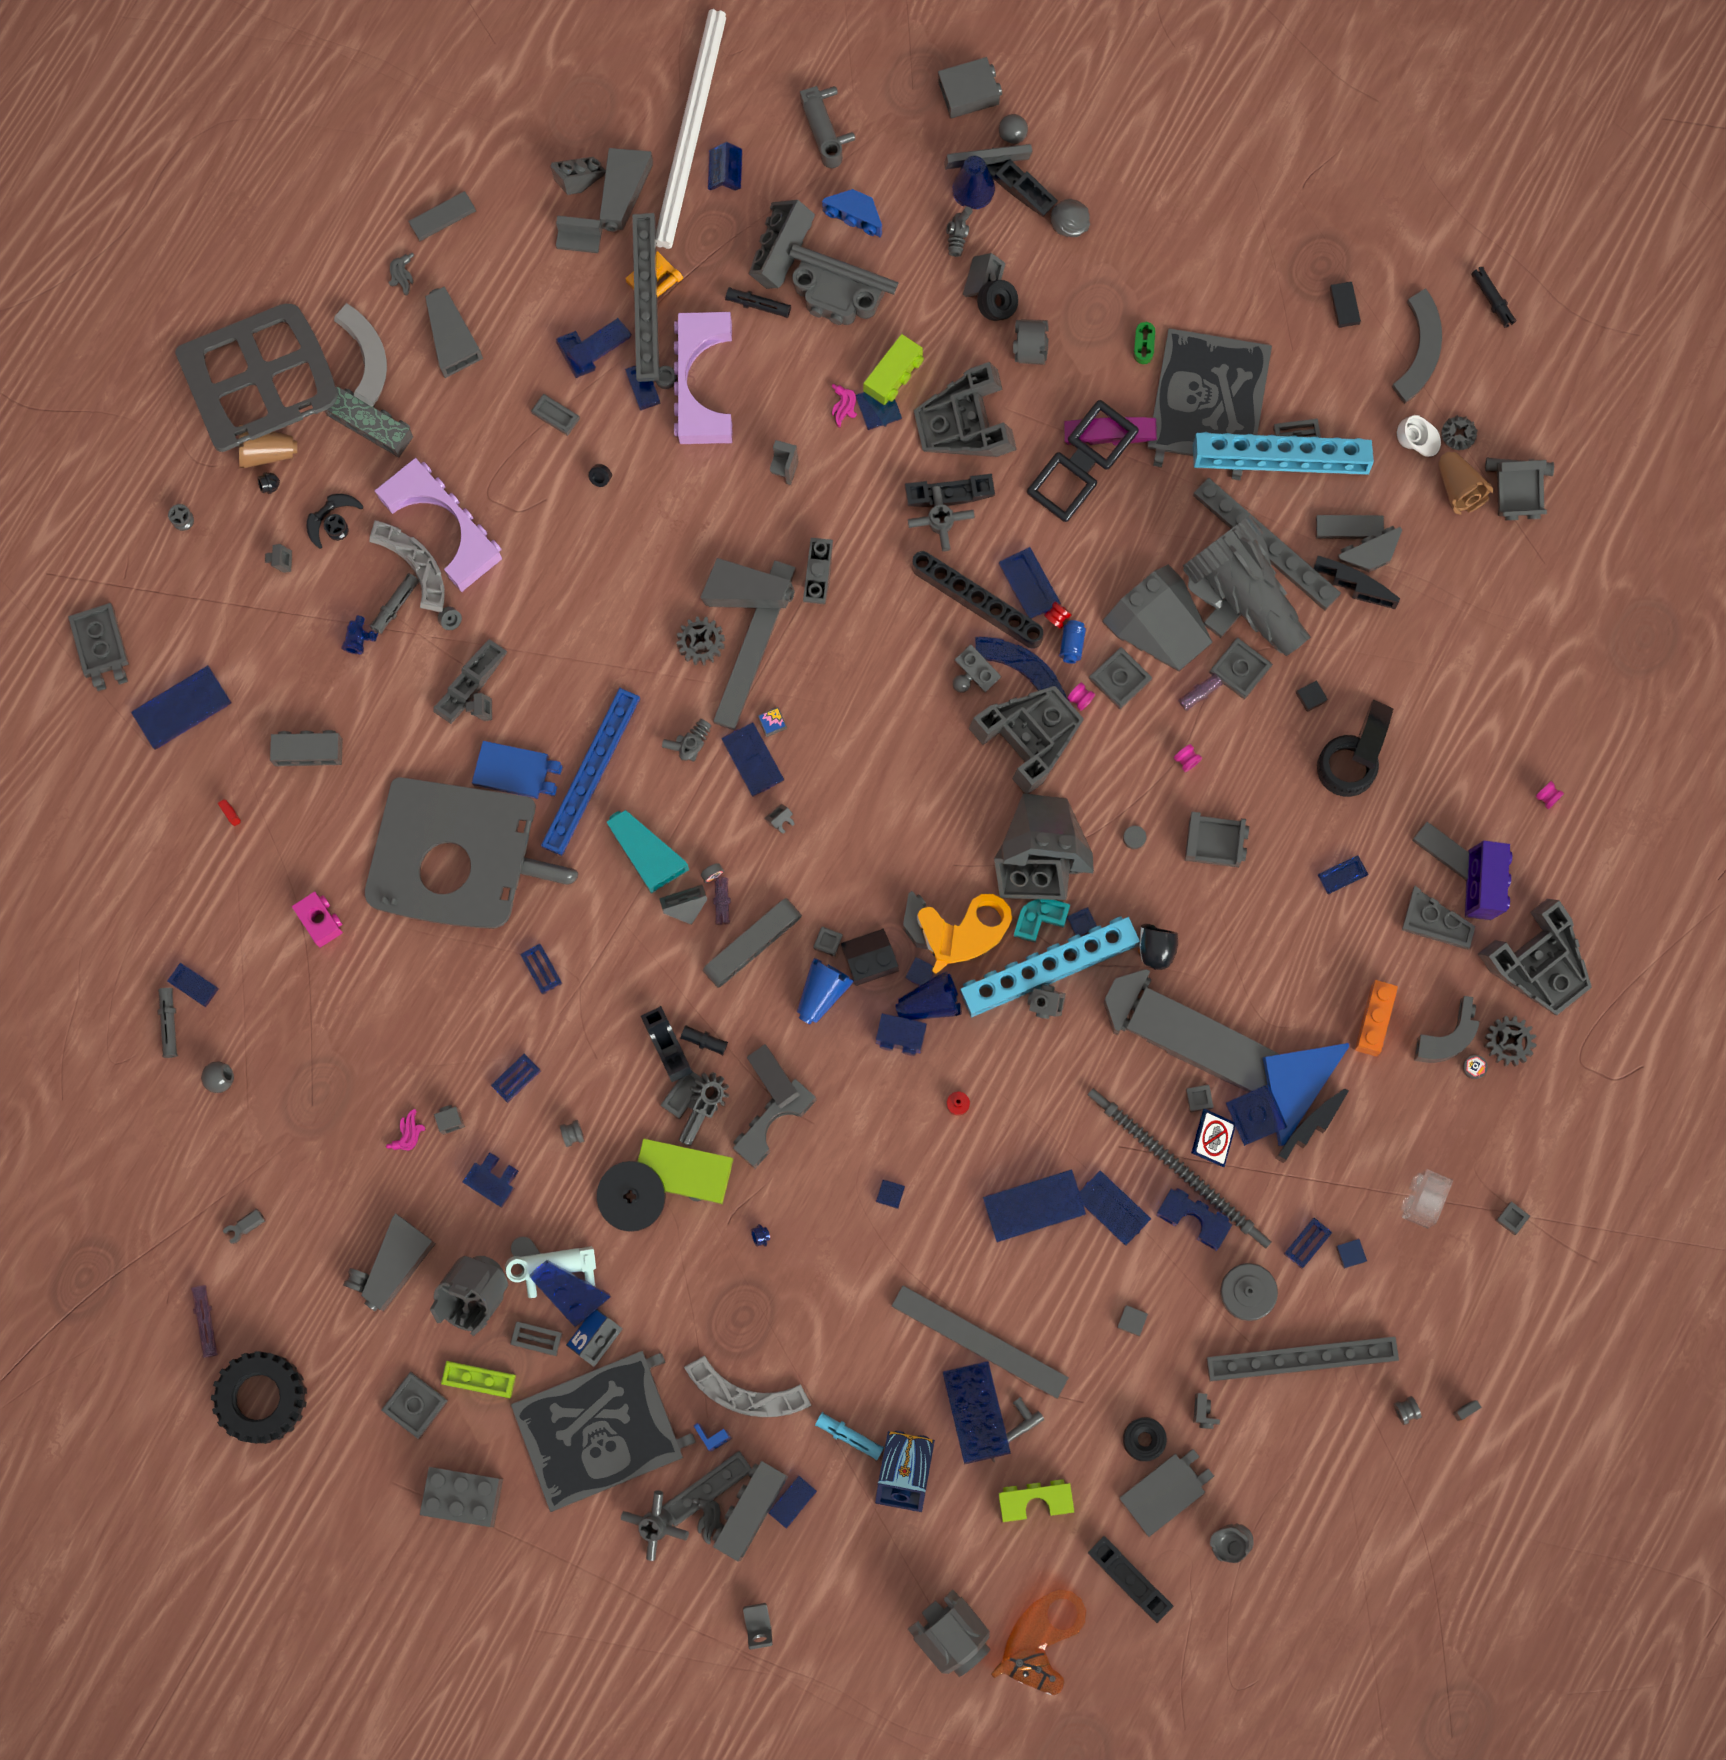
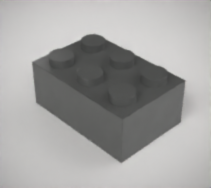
M429 1467L420 1515L494 1527L503 1479Z

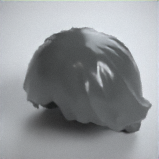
M1073 199L1063 200L1051 212L1050 220L1054 231L1065 237H1078L1088 231L1090 227L1089 210L1080 201Z

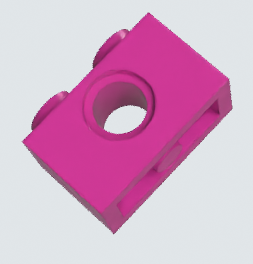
M314 891L294 904L292 908L314 942L321 948L343 933L340 929V926L343 924L335 913L331 915L327 909L330 907V904L325 896H319ZM318 914H324L322 922H314Z

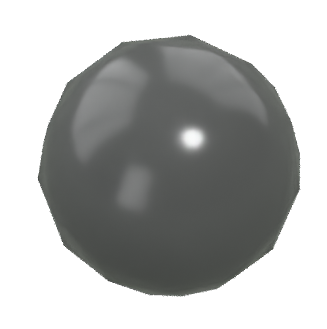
M1009 114L1000 121L998 127L999 136L1011 144H1019L1027 137L1028 125L1020 115Z
M220 1061L211 1062L205 1066L201 1075L203 1086L213 1093H223L231 1087L234 1080L231 1067Z

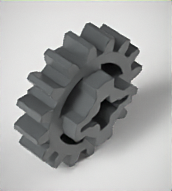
M696 617V622L694 623L690 619L687 620L689 626L681 625L683 633H677V638L680 640L676 643L677 647L681 648L679 650L680 655L686 654L685 660L688 662L693 659L694 665H697L698 661H702L704 666L708 659L713 663V656L720 657L719 649L725 648L722 643L725 641V636L721 634L723 632L722 628H716L715 620L709 623L708 617H705L703 621ZM712 634H714L716 638L715 645L710 640L712 638ZM687 638L691 641L689 648L686 645Z
M1504 1016L1502 1022L1499 1019L1494 1022L1496 1027L1490 1026L1488 1028L1491 1034H1486L1485 1039L1490 1040V1042L1485 1045V1048H1491L1492 1051L1488 1054L1489 1056H1497L1496 1063L1503 1060L1504 1066L1507 1067L1512 1062L1515 1067L1519 1064V1060L1525 1063L1527 1061L1526 1056L1531 1057L1534 1054L1530 1049H1534L1537 1044L1531 1042V1040L1536 1038V1035H1530L1529 1032L1533 1027L1529 1026L1526 1028L1524 1026L1526 1020H1522L1519 1023L1517 1022V1016H1514L1511 1021H1509L1507 1016ZM1509 1027H1514L1519 1031L1511 1030ZM1496 1035L1500 1038L1498 1045L1496 1044ZM1518 1037L1514 1040L1513 1044L1503 1046L1508 1039ZM1523 1038H1525V1048L1522 1046ZM1502 1052L1511 1053L1512 1056L1506 1055Z

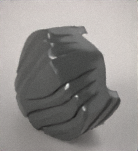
M1238 1523L1224 1526L1213 1533L1210 1539V1546L1219 1561L1238 1563L1243 1560L1254 1545L1251 1531Z

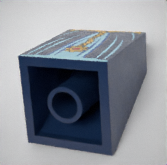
M888 1431L875 1504L922 1512L935 1440L924 1435L912 1436L902 1431Z

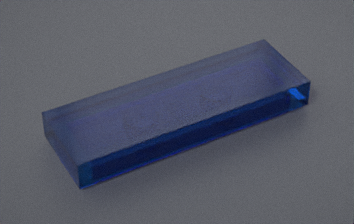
M617 318L568 350L567 355L581 371L631 338L632 334Z

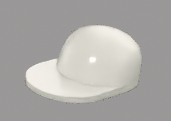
M1418 415L1410 416L1403 419L1398 425L1397 438L1403 447L1415 449L1426 457H1432L1438 453L1441 446L1439 432L1424 418Z

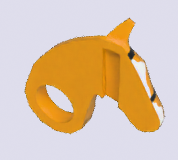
M981 894L972 899L960 926L946 923L933 907L922 908L918 912L917 921L923 932L927 947L937 960L932 969L933 973L937 974L948 963L967 961L978 957L1000 942L1012 920L1011 909L1004 899L994 894ZM982 906L994 908L1001 917V923L994 927L982 924L977 917L976 910Z

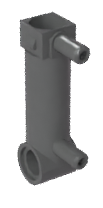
M815 86L800 91V100L821 154L823 165L827 168H836L843 160L842 144L854 141L855 135L853 132L837 137L823 99L837 95V87L833 86L820 91ZM829 152L836 153L835 155H828Z

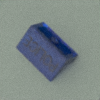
M728 142L710 149L708 189L714 190L722 185L734 191L741 189L742 149Z

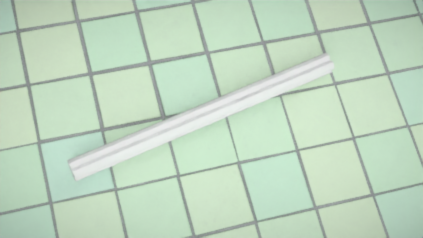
M711 9L708 12L656 229L657 247L670 249L673 245L726 21V13L721 10Z

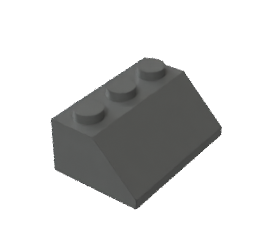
M1001 845L994 858L1000 898L1066 900L1070 871L1069 859L1029 854L1025 866L1003 864Z

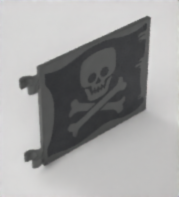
M1168 329L1153 418H1156L1157 440L1149 441L1147 448L1156 451L1153 466L1162 467L1165 452L1193 456V442L1196 433L1258 434L1272 345ZM1233 469L1232 479L1240 481L1243 470Z
M640 1351L511 1404L550 1512L683 1458L681 1449L696 1443L693 1434L676 1439L650 1371L651 1368L666 1363L661 1353L646 1359L643 1351Z

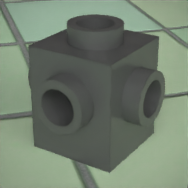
M1044 984L1041 985V988H1033V992H1030L1028 997L1029 1011L1036 1012V1017L1049 1019L1050 1016H1062L1066 993L1057 992L1054 986Z

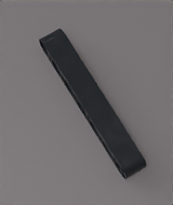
M920 551L913 556L912 568L916 576L1026 647L1035 649L1041 645L1043 641V628L1038 623L928 552ZM925 561L928 565L923 568L917 566V563ZM944 573L946 577L944 579H937L935 575ZM955 585H962L965 589L963 591H956L953 587ZM979 596L983 601L981 603H974L972 598ZM994 608L1000 609L1002 613L999 615H993L990 611ZM1016 620L1020 625L1012 627L1009 625V622ZM1035 632L1039 637L1037 639H1030L1027 635Z

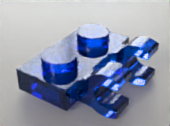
M489 1153L481 1166L474 1163L462 1182L502 1208L515 1189L509 1184L519 1171L508 1165L501 1178L497 1177L490 1171L496 1166L500 1158Z

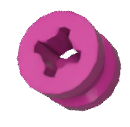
M1081 682L1073 689L1067 699L1070 702L1076 703L1077 708L1082 711L1092 701L1095 693L1088 691Z
M1189 744L1179 751L1173 759L1176 762H1180L1182 770L1187 772L1195 767L1202 760V757L1196 754L1194 747Z
M1550 781L1535 797L1538 800H1542L1545 803V807L1549 810L1564 793L1561 790H1557L1555 784Z

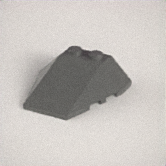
M1169 564L1153 571L1127 593L1102 621L1117 638L1122 641L1125 640L1136 646L1137 649L1153 655L1155 659L1177 671L1182 670L1212 644L1209 633L1184 580Z
M1022 794L1002 844L1003 864L1025 866L1030 854L1070 859V871L1093 874V853L1067 798Z

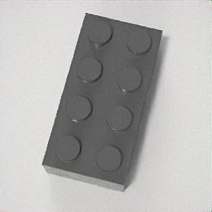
M763 1461L759 1465L755 1463L748 1475L751 1477L747 1486L743 1484L736 1496L740 1500L736 1507L731 1506L724 1517L727 1520L724 1528L719 1527L712 1538L715 1542L714 1548L738 1562L744 1557L789 1477Z

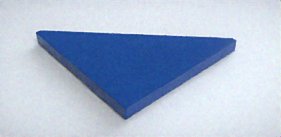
M1349 1043L1263 1057L1279 1146L1286 1144L1349 1048Z

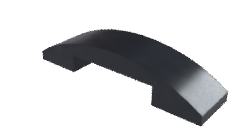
M992 474L970 476L968 480L927 484V481L905 483L908 506L935 507L932 487L935 486L941 487L943 505L946 506L975 502L995 496Z
M1105 1536L1088 1552L1093 1560L1156 1623L1174 1607Z

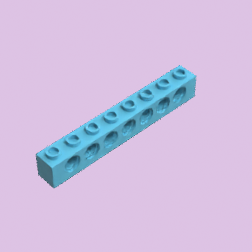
M1203 432L1196 433L1193 442L1194 468L1369 475L1374 462L1372 440L1361 438L1342 439L1339 437L1264 436Z
M1122 916L1111 920L1109 922L1110 925L1106 927L1096 926L1088 931L1089 934L1085 936L1075 935L1069 938L1068 943L1064 945L1054 944L1048 947L1047 952L1043 954L1033 953L1027 956L1026 961L1022 963L1012 962L1006 965L1005 970L997 973L994 970L985 974L984 979L976 982L973 979L964 983L963 988L960 989V994L971 1018L1033 992V988H1041L1042 984L1049 985L1139 946L1140 940L1129 917L1124 919ZM1107 934H1115L1118 941L1109 943L1105 936ZM1089 942L1094 943L1097 946V950L1088 952L1084 945ZM1071 951L1076 955V959L1067 961L1064 958V953ZM1050 960L1054 962L1055 968L1046 970L1042 965L1043 962ZM1029 969L1033 971L1034 977L1025 979L1021 974L1022 971ZM1008 978L1013 981V986L1004 988L1000 982ZM984 987H988L992 990V995L983 997L979 991Z

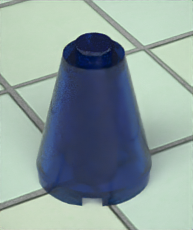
M979 156L968 157L953 182V196L957 203L963 207L967 206L971 207V209L983 208L991 202L995 193L994 180L985 161Z
M948 971L942 972L900 997L898 1004H895L898 1016L903 1017L904 1020L956 1017L962 1014L961 1003H956L958 992Z

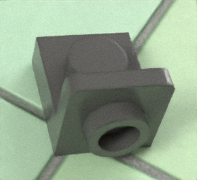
M1195 1394L1193 1423H1199V1428L1214 1429V1425L1220 1424V1419L1206 1418V1414H1210L1211 1400L1207 1399V1394Z

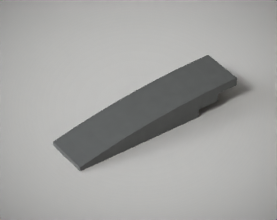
M1146 987L1126 1028L1127 1031L1146 1039V1042L1167 1051L1168 1054L1271 1103L1263 1057L1280 1055L1279 1053Z

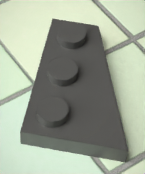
M1414 886L1402 931L1469 950L1476 926L1455 912L1448 910L1439 904L1437 900L1430 898L1421 892V889Z

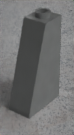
M609 148L600 212L602 229L612 232L624 230L653 166L651 151Z
M445 286L432 290L425 298L439 367L444 378H447L482 360L483 356Z
M717 558L700 598L705 606L786 608L788 602L792 601L795 590L790 580Z
M396 1213L391 1220L361 1295L366 1299L364 1304L373 1311L377 1309L385 1311L436 1244Z

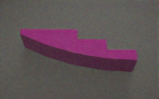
M1110 417L1094 418L1079 439L1084 443L1088 442L1090 445L1113 443L1115 446L1118 445L1128 431ZM1125 417L1139 429L1138 434L1131 443L1157 440L1156 418ZM1082 419L1064 421V436L1067 445L1071 444L1068 442V437Z

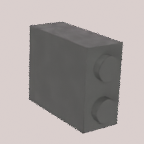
M987 57L938 71V84L950 118L999 105L1002 89L1000 83H996L994 79L996 77L993 64H989Z

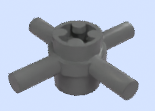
M935 486L932 487L935 507L930 510L926 517L908 519V526L912 528L929 525L935 533L939 534L941 548L945 552L951 550L948 532L952 528L954 521L973 519L975 515L974 510L953 512L948 506L943 505L941 487ZM944 516L945 523H940L939 517Z
M654 1491L652 1511L648 1512L644 1517L623 1511L621 1515L622 1521L639 1526L640 1535L648 1541L646 1559L649 1561L656 1559L657 1542L665 1535L685 1541L689 1536L688 1531L672 1526L673 1518L667 1510L662 1509V1491Z

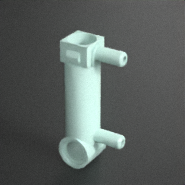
M592 1246L522 1257L513 1256L505 1264V1272L511 1281L522 1282L526 1280L528 1298L537 1297L535 1278L582 1271L585 1275L586 1288L594 1289L596 1287L593 1271L596 1269ZM514 1264L523 1265L522 1273L518 1275L511 1273V1267Z

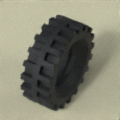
M255 1351V1353L250 1354L244 1353L241 1354L240 1358L229 1361L230 1365L226 1369L222 1368L219 1372L221 1374L219 1380L214 1381L215 1393L211 1395V1400L214 1401L215 1407L212 1411L218 1417L219 1421L217 1423L219 1426L223 1427L228 1435L240 1441L255 1444L271 1443V1441L284 1438L283 1435L287 1432H292L295 1429L293 1426L296 1422L301 1421L303 1417L301 1415L303 1407L306 1408L307 1402H304L307 1388L303 1386L302 1381L304 1378L297 1372V1367L281 1356L261 1351ZM264 1375L276 1383L280 1399L277 1408L270 1416L264 1419L253 1420L241 1413L237 1404V1394L245 1380L252 1376Z

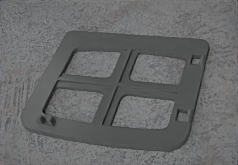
M293 304L278 305L178 346L175 351L211 441L219 452L230 450L241 443L257 439L301 421L307 416L325 411L334 405L338 397L330 368L318 340L299 307ZM281 322L287 323L299 342L300 349L275 360L264 361L254 340L253 333ZM237 341L247 362V370L221 382L212 383L206 365L205 354ZM303 363H308L315 380L317 394L292 406L284 407L273 383V377ZM250 385L257 386L268 411L267 416L243 426L235 427L226 415L219 401L220 398ZM312 405V409L300 413L299 410ZM248 431V435L236 439L235 436Z

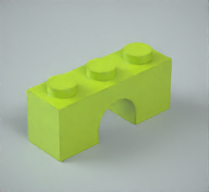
M1064 1479L1050 1481L1051 1486L1041 1487V1482L1026 1484L1027 1489L1017 1490V1486L1004 1487L1003 1492L998 1493L1002 1522L1027 1519L1026 1505L1033 1498H1040L1047 1503L1050 1516L1074 1513L1070 1483L1065 1484Z

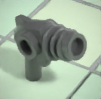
M965 207L962 213H956L952 221H949L947 224L946 233L949 234L947 241L949 242L948 250L950 256L959 257L962 255L966 242L963 238H966L969 233V226L966 225V221L973 212L970 207Z
M700 719L696 722L697 726H694V729H690L691 733L687 732L684 737L679 735L676 742L664 739L662 748L679 751L681 760L695 761L698 752L704 745L703 740H706L707 732H710L711 724Z

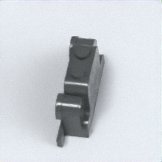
M796 244L793 245L789 257L801 261L799 267L793 273V283L795 291L800 296L805 297L807 310L811 315L818 318L822 316L836 325H850L854 322L856 316L863 319L871 318L875 314L885 292L894 295L899 282Z

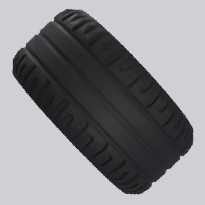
M1342 735L1329 741L1323 748L1317 761V773L1323 786L1333 794L1343 797L1357 796L1365 792L1372 785L1379 770V760L1377 759L1374 768L1371 769L1366 766L1365 776L1356 782L1342 781L1332 773L1329 765L1331 755L1340 750L1355 752V746L1359 738L1355 735Z

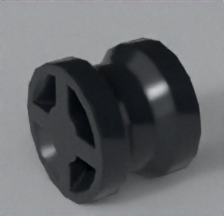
M332 514L324 521V529L331 539L339 541L346 538L349 528L342 516Z

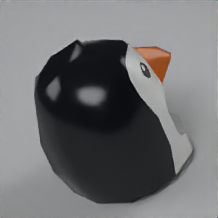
M1142 924L1140 930V949H1138L1142 962L1146 966L1154 968V970L1168 968L1177 954L1178 933L1159 929L1151 924Z

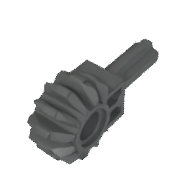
M711 1072L709 1077L706 1073H702V1081L695 1078L694 1082L697 1083V1086L690 1087L691 1091L696 1092L690 1096L691 1101L688 1105L693 1111L679 1137V1141L690 1146L705 1116L712 1118L714 1112L718 1110L717 1103L724 1106L725 1102L722 1098L729 1097V1094L724 1092V1090L729 1088V1085L723 1083L724 1078L722 1076L716 1078V1073ZM713 1086L714 1093L711 1097L707 1098L705 1091L708 1087Z

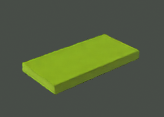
M643 1139L638 1162L650 1166L657 1172L662 1179L665 1192L723 1204L733 1158Z

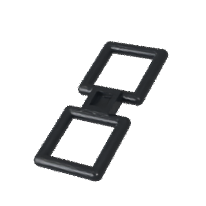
M1102 400L1096 401L1068 437V442L1075 446L1077 451L1070 459L1060 452L1055 453L1029 486L1027 494L1063 522H1068L1097 486V480L1088 473L1096 463L1105 470L1110 469L1138 434V427ZM1100 411L1128 431L1107 459L1079 439ZM1059 463L1087 483L1066 511H1063L1037 491Z

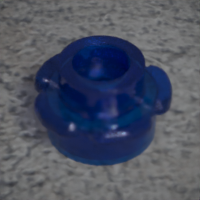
M758 1224L756 1228L751 1229L754 1244L757 1247L761 1245L766 1247L767 1241L770 1240L767 1227L763 1228L762 1225Z

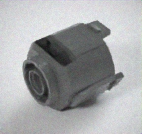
M486 1256L460 1257L434 1291L435 1301L430 1311L436 1322L441 1323L445 1319L457 1328L471 1331L470 1334L475 1336L487 1325V1321L503 1301L504 1291L508 1287V1281L503 1269L496 1261Z
M952 1589L944 1598L948 1605L945 1609L935 1600L922 1612L928 1623L923 1627L917 1621L908 1630L914 1637V1641L941 1673L949 1674L954 1671L958 1677H961L978 1664L991 1650L986 1644L990 1631L967 1602Z

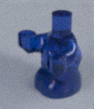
M357 615L355 621H350L347 626L345 641L341 649L352 654H363L364 640L375 642L378 633H375V631L366 632L363 629L365 618Z

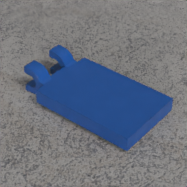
M483 741L472 784L538 799L539 793L555 796L557 787L555 783L545 782L546 774L551 772L561 775L563 766L560 765L561 762L548 761L549 756L545 753Z

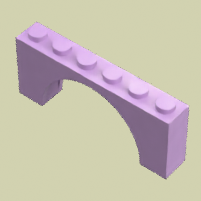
M678 313V321H674V332L678 334V341L674 342L675 355H678V362H674V373L678 375V382H674V393L678 395V403H674V414L678 416V423H674V434L679 437L680 444L732 443L731 414L717 413L705 408L695 400L687 386L688 372L698 355L715 344L732 341L731 313Z
M415 458L377 488L375 493L392 514L408 505L430 503L447 509L457 518L461 527V542L456 556L444 570L448 578L462 592L502 560L499 552L501 548L494 540L489 541L487 539V532L480 524L476 526L471 521L474 518L466 508L462 510L458 506L460 503L452 493L447 494L444 490L446 487L438 477L434 479L430 475L432 471L425 462L420 463Z

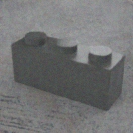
M325 730L323 733L301 731L300 734L280 731L278 734H271L270 761L274 766L342 765L343 739L339 733L333 730Z

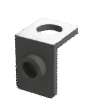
M761 1603L743 1607L749 1649L772 1646V1629L767 1604ZM760 1637L767 1638L762 1642H754L755 1639Z

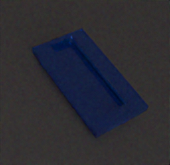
M1030 547L998 563L1027 617L1030 619L1051 610L1054 601L1061 604Z
M753 722L721 738L752 797L784 781Z
M1101 1170L1074 1197L1125 1246L1151 1220Z

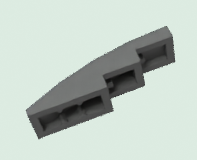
M489 639L463 666L462 673L448 687L446 695L434 706L433 712L452 724L466 708V702L472 701L474 694L481 690L505 657L507 651Z

